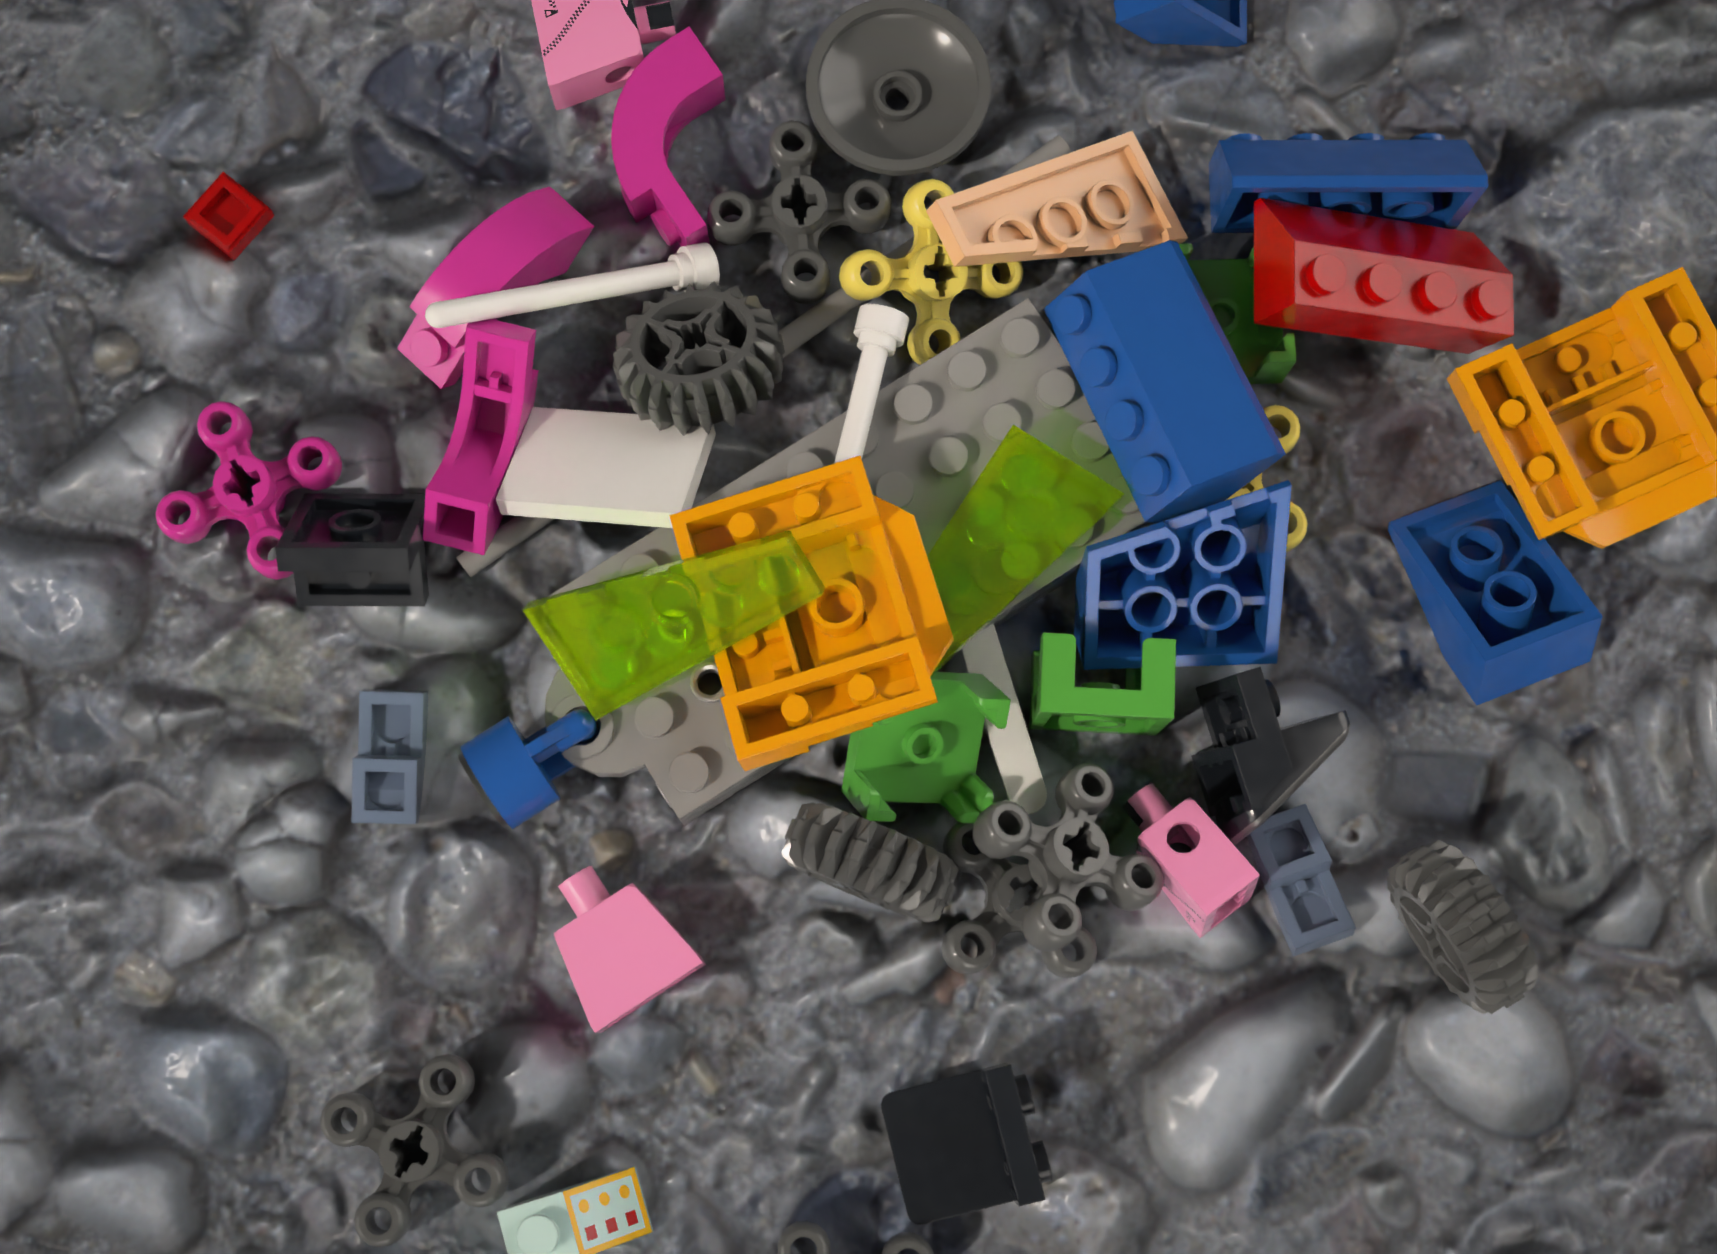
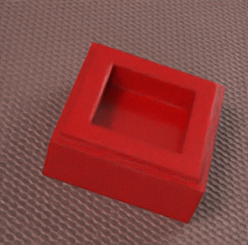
M223 171L183 215V218L192 228L235 261L275 215L266 204Z

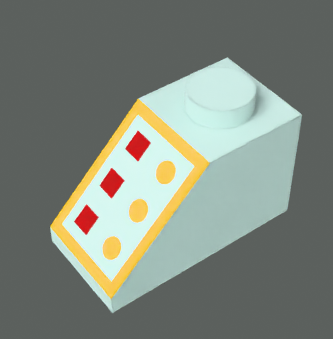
M636 1166L511 1204L497 1211L508 1254H596L653 1232Z

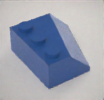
M1287 480L1086 546L1076 576L1074 636L1083 669L1141 668L1142 643L1147 638L1176 639V667L1277 664L1292 486L1290 481Z

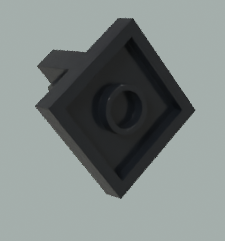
M305 493L275 547L278 571L294 573L298 606H425L429 597L423 540L425 494Z

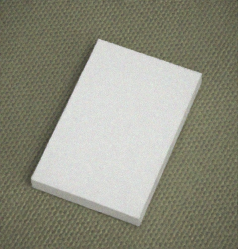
M533 407L496 497L501 515L673 528L669 515L692 508L716 436L714 425H712L709 435L701 426H693L683 436L674 424L659 431L651 419L641 421L638 414Z

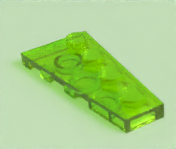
M1012 425L927 555L954 638L949 649L930 677L1122 500L1125 493L1017 426Z
M788 530L533 600L526 604L523 612L594 719L598 720L823 595L825 586L791 531Z

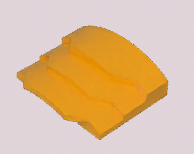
M1683 267L1627 291L1608 309L1519 349H1515L1513 343L1455 368L1447 378L1474 434L1480 432L1506 485H1511L1538 540L1563 531L1603 549L1717 497V329Z
M861 456L669 515L686 576L697 594L725 696L720 697L737 760L744 771L809 752V746L872 727L874 722L938 703L930 676L954 640L915 516L872 494Z

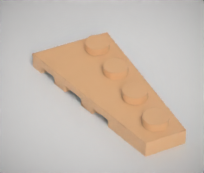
M1133 131L937 199L926 210L954 267L1138 252L1169 240L1182 244L1188 239Z

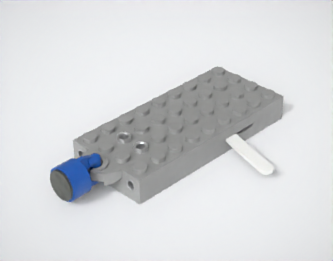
M1029 298L879 390L862 462L872 494L915 516L954 638L940 663L961 650L968 673L983 674L1011 699L1005 729H998L986 717L984 725L1008 801L1019 804L1028 814H1033L1044 806L1047 799V790L995 628L1076 577L1086 546L1156 523L1144 521L1061 345ZM847 411L692 506V508L834 464ZM664 527L655 529L541 600L566 644L575 653L556 672L546 693V726L525 739L512 719L507 716L461 745L462 753L458 755L466 774L501 826L509 825L512 829H515L559 801L561 797L552 781L574 767L583 769L598 777H624L647 767L669 807H672L679 820L686 826L792 758L783 759L748 771H744L738 762L720 699L725 694L697 594L686 576L673 528Z

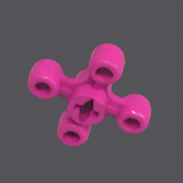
M219 401L211 403L200 413L197 429L198 435L204 444L216 452L220 458L221 465L215 472L213 486L203 492L192 493L179 490L164 496L156 509L157 525L166 536L175 542L191 544L205 538L211 530V526L216 522L225 519L239 520L249 531L250 539L246 551L248 561L252 567L266 578L276 580L288 578L294 573L278 571L277 559L268 561L270 550L277 545L285 530L280 523L279 514L284 508L286 495L295 489L307 488L318 491L328 489L334 485L342 471L341 456L331 443L323 438L311 436L302 438L294 443L289 450V454L281 460L273 462L260 460L251 451L250 442L252 440L253 428L252 422L246 413L230 402ZM232 422L231 428L226 433L219 435L221 427L226 423ZM323 457L319 467L314 470H308L311 460ZM247 476H250L257 482L252 486L254 497L251 499L254 505H250L243 499L248 494L246 486L248 484ZM191 510L188 520L178 525L179 517L182 513Z

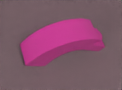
M690 26L656 47L635 68L618 98L612 122L611 145L613 160L627 208L636 223L650 215L658 232L669 246L677 242L680 246L704 242L710 245L707 225L672 175L668 167V158L674 140L682 129L697 117L726 100L723 74Z
M551 187L529 192L509 202L473 229L431 274L409 306L417 315L397 349L440 389L456 384L463 372L465 333L468 323L434 328L426 321L425 312L427 307L434 302L536 285L544 280L565 274L595 226Z
M494 319L472 322L466 326L460 403L446 453L426 487L423 525L424 541L480 555H485L504 516L499 511L496 497L531 410L534 407L539 370L533 369L535 329Z

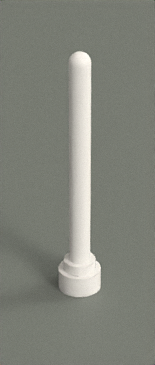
M708 243L681 246L676 254H671L667 262L434 302L427 307L425 318L432 327L444 328L671 286L677 292H686L689 283L695 290H705L714 281L717 286L719 285V264L713 248Z
M864 304L859 308L854 335L858 337L857 347L862 353L834 463L856 456H861V459L863 457L887 357L894 356L896 347H901L904 344L909 324V317L895 308L879 304Z

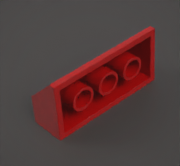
M1259 198L1254 201V324L1470 354L1514 336L1513 274L1473 232Z

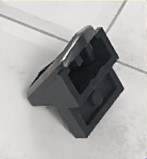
M1261 667L1237 673L1195 688L1214 749L1191 755L1209 814L1210 816H1216L1218 828L1234 846L1261 826L1345 741L1350 728V721L1346 710L1280 728L1277 720L1281 712L1280 700L1271 681L1264 679Z

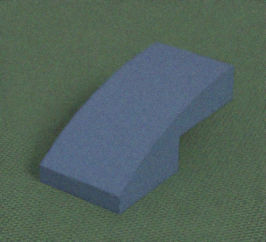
M363 689L359 691L358 755L352 758L351 823H419L426 756L428 691Z
M1303 804L1270 816L1261 826L1251 832L1247 838L1270 903L1292 956L1294 957L1353 936L1356 926L1329 870L1332 859L1307 805Z

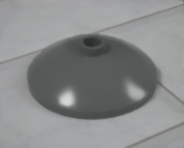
M871 0L846 11L834 20L818 39L811 53L806 73V97L809 112L815 127L825 142L838 155L855 166L874 173L892 176L914 175L927 172L948 163L969 146L981 129L988 111L991 94L990 68L985 52L977 37L953 13L925 0ZM894 97H900L908 105L901 110H894L887 105V101Z

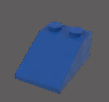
M1501 480L1389 522L1388 532L1443 657L1476 706L1591 661L1603 616L1545 539L1538 540L1523 509Z

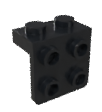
M1003 1063L889 1092L882 1098L881 1110L906 1212L914 1224L924 1225L1013 1201L1020 1207L1046 1200L1042 1183L1052 1181L1048 1156L1042 1140L1031 1143L1024 1117L1035 1114L1031 1090L1026 1075L1014 1076L1011 1064Z

